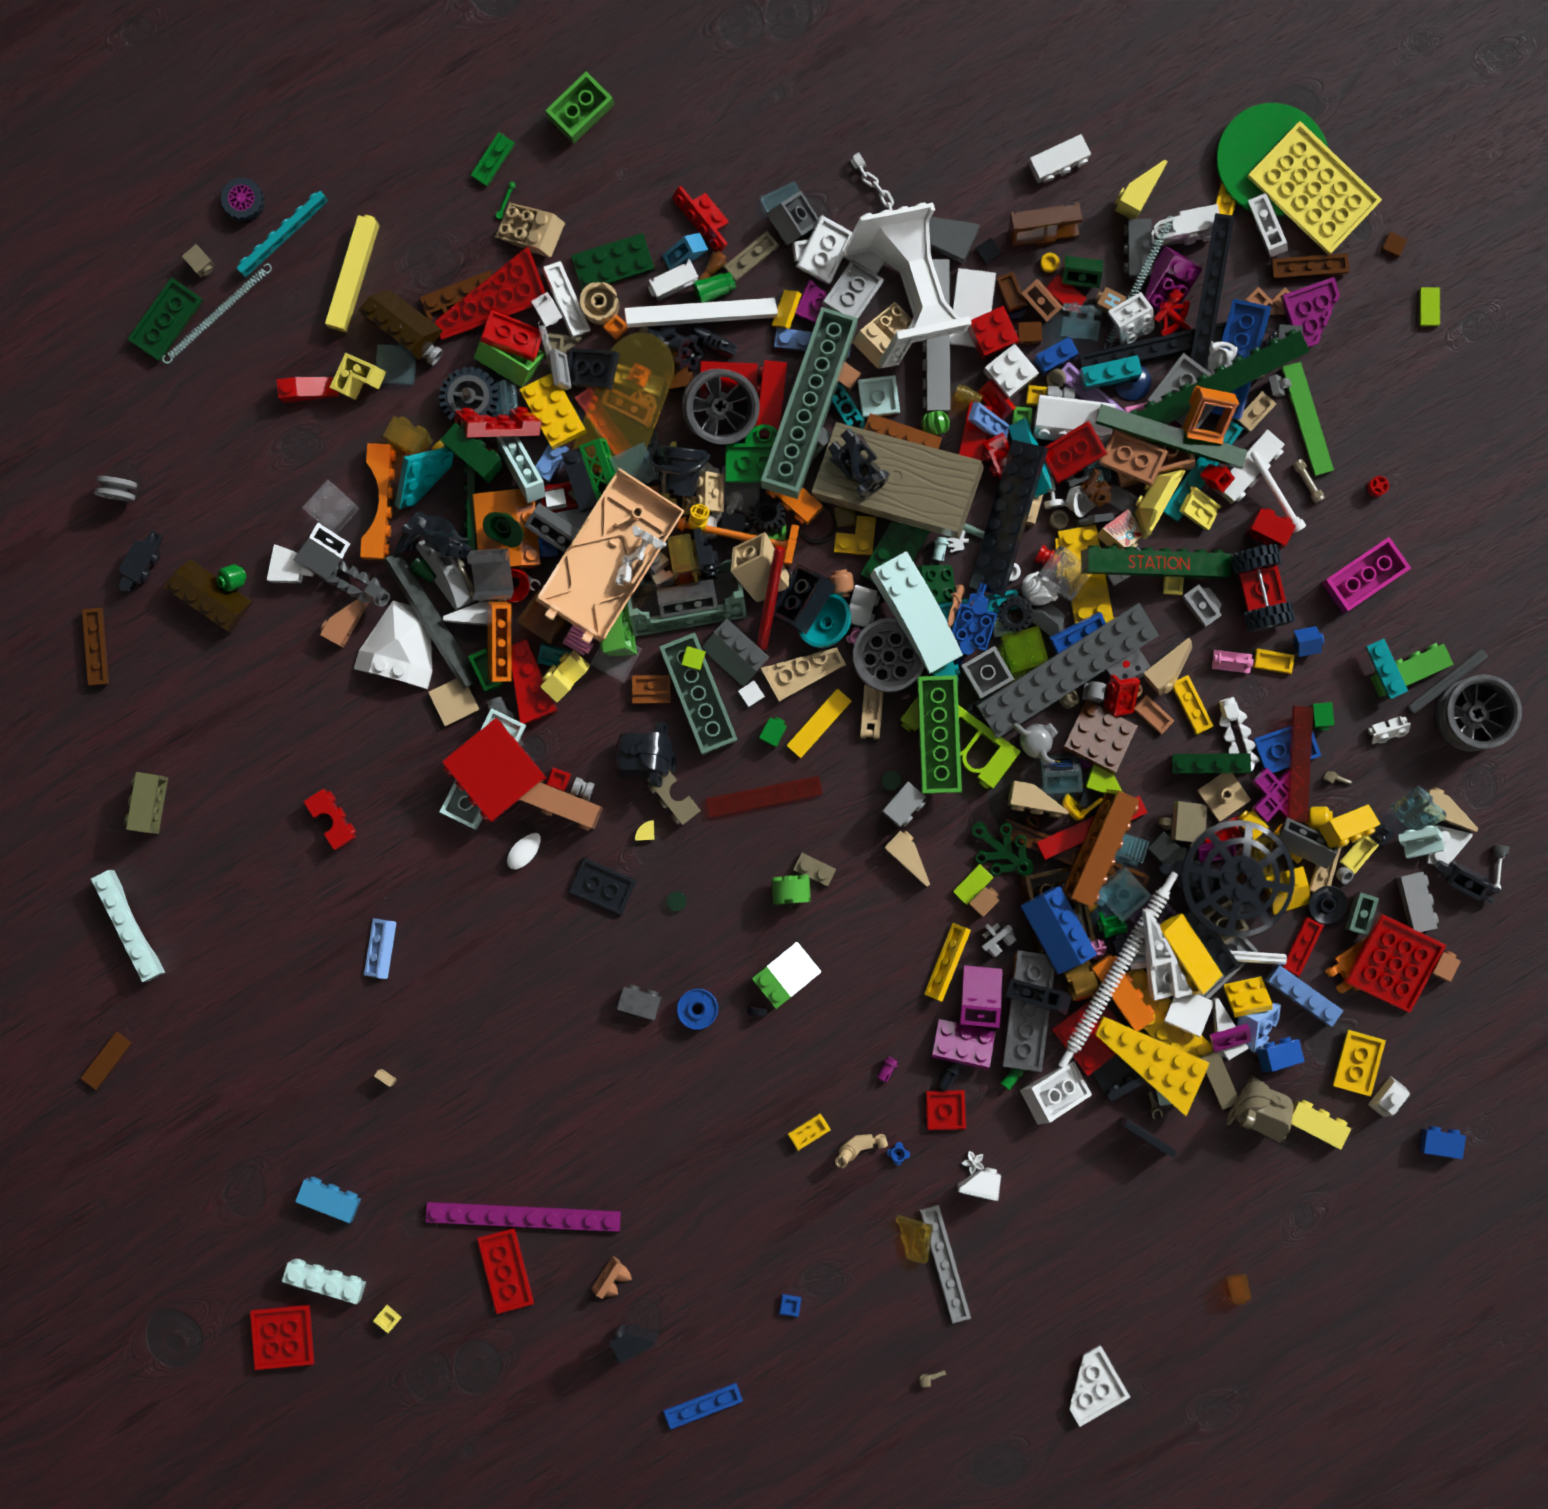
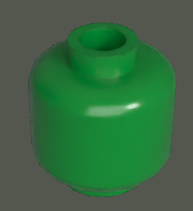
M231 564L219 569L216 582L220 588L230 592L241 588L245 584L246 573L242 567Z

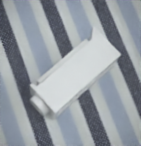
M688 259L686 265L682 264L653 278L654 281L650 279L648 289L651 296H656L657 300L660 301L693 285L692 281L698 280V275L690 259Z

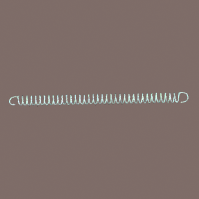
M1153 252L1154 254L1151 255L1152 257L1147 256V258H1153V255L1157 256V254ZM1148 262L1149 264L1146 265L1147 267H1144V266H1142V267H1143L1145 270H1147L1146 268L1149 267L1148 265H1151V266H1152V264H1151L1150 262ZM1115 332L1116 334L1113 335L1114 337L1111 338L1112 340L1107 339V341L1112 343L1111 341L1114 340L1113 338H1116L1115 335H1118V333Z
M265 264L264 267L269 264ZM269 265V266H270V265ZM270 266V268H271V266ZM260 268V270L262 271V273H261L260 271H258L259 275H258L257 273H255L256 277H255V276H252V277L254 278V280H253L252 278H250L251 282L247 280L248 284L245 283V286L242 285L243 289L239 288L240 291L237 290V293H238V294H236V293L234 292L235 296L231 295L233 299H231V298L229 297V300H230L231 302H229L228 300H226V302H227L228 304H226L225 302H223L226 307H224V306L221 304V307H222L223 309H221L220 307H218V309L220 310V312H219L217 309H215L216 312H217V314H216L215 312H213V314L215 315V317H214L212 314H210V316L212 317V319L207 316V318L209 319V321H208L207 319H205L206 323L202 321V323L204 324V326H203L202 324H199V325L201 326V328L198 327V326H197L198 330L194 328L195 332L191 331V332L193 333V335H191V334L189 333L190 337L186 336L188 340H186V339L184 338V341H185L186 343H184V342L181 340V342H182L183 345H181L180 343H178L181 348H179V347L176 345V348L178 349V351H177L175 348H173V350L175 351V353H174L172 350H170L171 353L173 354V356H172L170 353H168V355L170 356V358H171V356L175 358L174 354H175V355H178L177 352L180 353V350L183 351L182 347L186 348L185 345L188 346V343H187V342L191 343L189 339H191L192 341H194L193 338H192V337L196 338V336H195L194 334H196L197 336H199V334L197 333V331H198L200 334H202L201 331H200V329H201L202 331H204V329L202 328V326H203L205 329H207V327L205 326V324H206L207 326H209L208 322H209L210 324H212L211 320L215 322V320L213 319V317H214L215 319H217L216 315L220 317L219 313H220V314H223L222 311L225 312L224 308L228 310L227 306L231 307L230 304L233 305V302H232V301L236 302L234 298H236L237 300H239L238 297H237V296H239V297L241 298V295H240L239 293H241L242 295H244L241 290H243L245 293H247L246 290L244 289V288H246L247 290H249V288L247 287V285H248L250 288H252L251 285H250V283H251L253 286H255L254 283L252 282V280H253L255 283H257V281L255 280V278H256L258 281H260V279L258 278V276H259L260 278H262V276L260 275V273H261L263 276H265V274L263 273L264 270ZM270 269V271H271V269ZM264 271V272H265V271ZM269 271V272H270V271ZM265 272V273L268 274L269 272ZM165 355V356H166V355ZM163 356V362H164V363H170V362L172 361V360H171V361H169V362H165V361H164V357H165V356ZM171 358V359H172V358Z

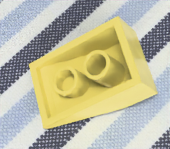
M1163 160L1129 183L1126 189L1122 188L1115 202L1117 204L1115 211L1130 219H1137L1168 161Z

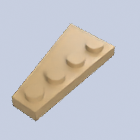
M833 648L762 667L761 670L780 702L845 666L846 663L838 649Z

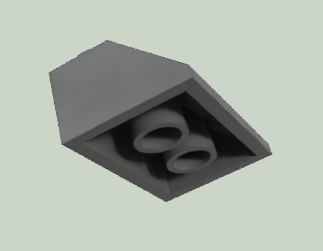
M727 618L701 648L743 687L769 660V656Z

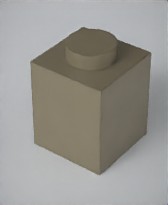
M197 244L182 256L200 277L210 274L215 266Z

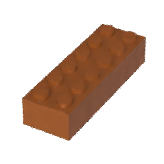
M1106 790L1103 801L1100 803L1062 889L1066 898L1089 907H1093V904L1097 903L1100 896L1098 894L1100 888L1107 881L1106 875L1108 870L1115 863V854L1123 845V836L1130 829V820L1138 811L1139 799L1119 790Z

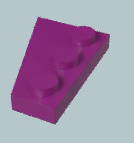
M809 280L795 315L816 324L821 307L827 308L822 303L828 294L818 288L812 280Z

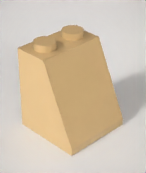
M765 532L733 547L731 573L756 602L765 599L774 546ZM784 565L782 567L778 592L784 591L789 586V574Z

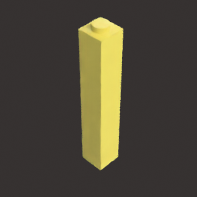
M358 215L325 322L328 328L347 333L379 228V224L372 216L364 215L362 217Z

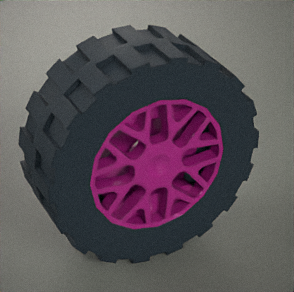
M238 177L225 184L220 199L222 207L232 219L239 222L253 221L254 218L260 216L259 214L264 210L265 197L260 187L253 180Z

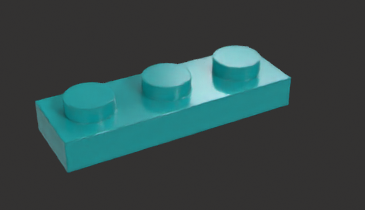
M1385 639L1366 646V651L1388 699L1408 692Z

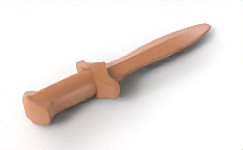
M957 585L956 592L951 593L953 605L948 617L949 627L952 626L957 608L962 603L961 598L965 593L963 585Z

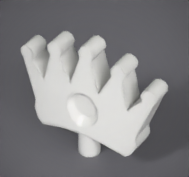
M962 531L960 539L948 538V541L953 542L948 545V547L954 548L950 550L951 553L964 550L963 543L969 542V539H964L965 531Z

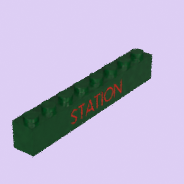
M1089 545L1087 549L1081 550V574L1224 579L1231 577V554H1226L1223 550H1213L1212 553H1206L1204 549L1194 550V552H1188V549H1177V552L1171 551V548H1160L1159 551H1153L1152 547L1135 550V547L1117 549V546H1106V549H1099V545Z

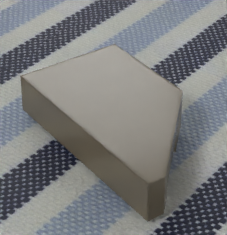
M548 333V354H550L549 342L552 349L555 348L563 353H567L581 342V337L572 338L568 335Z

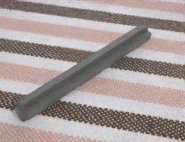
M1479 650L1409 704L1408 709L1413 714L1417 713L1488 657L1485 651Z

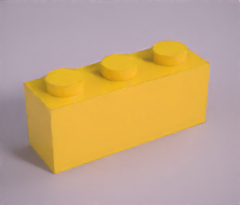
M1368 804L1331 819L1318 829L1330 848L1335 846L1341 848L1350 843V840L1353 843L1361 839L1362 835L1365 837L1372 835L1376 832L1374 829L1380 825V822Z

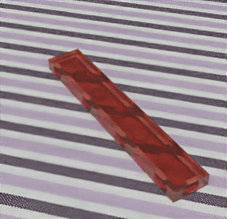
M1292 706L1287 817L1296 822H1308L1313 707Z
M819 776L706 799L710 817L823 795Z

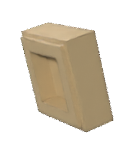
M383 1069L378 1070L374 1075L389 1087L393 1086L397 1081L395 1077Z

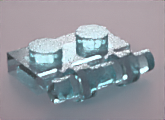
M1076 302L1071 304L1064 303L1063 311H1070V316H1062L1059 335L1098 341L1100 321H1093L1094 315H1101L1102 308H1097L1095 305L1090 304L1088 306L1078 305ZM1077 313L1086 314V319H1078Z

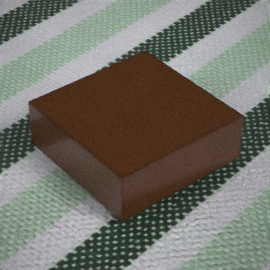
M1390 231L1382 251L1399 258L1408 239Z

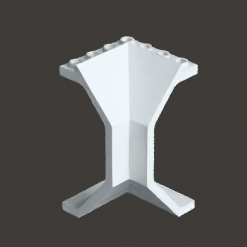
M919 203L914 207L908 208V206H903L894 211L883 210L879 214L872 215L867 213L862 215L844 249L846 257L871 253L896 269L901 275L913 312V319L909 328L895 333L880 358L879 364L881 368L899 365L913 342L965 332L972 324L969 316L959 318L945 301L930 251L929 220L935 211L933 203Z

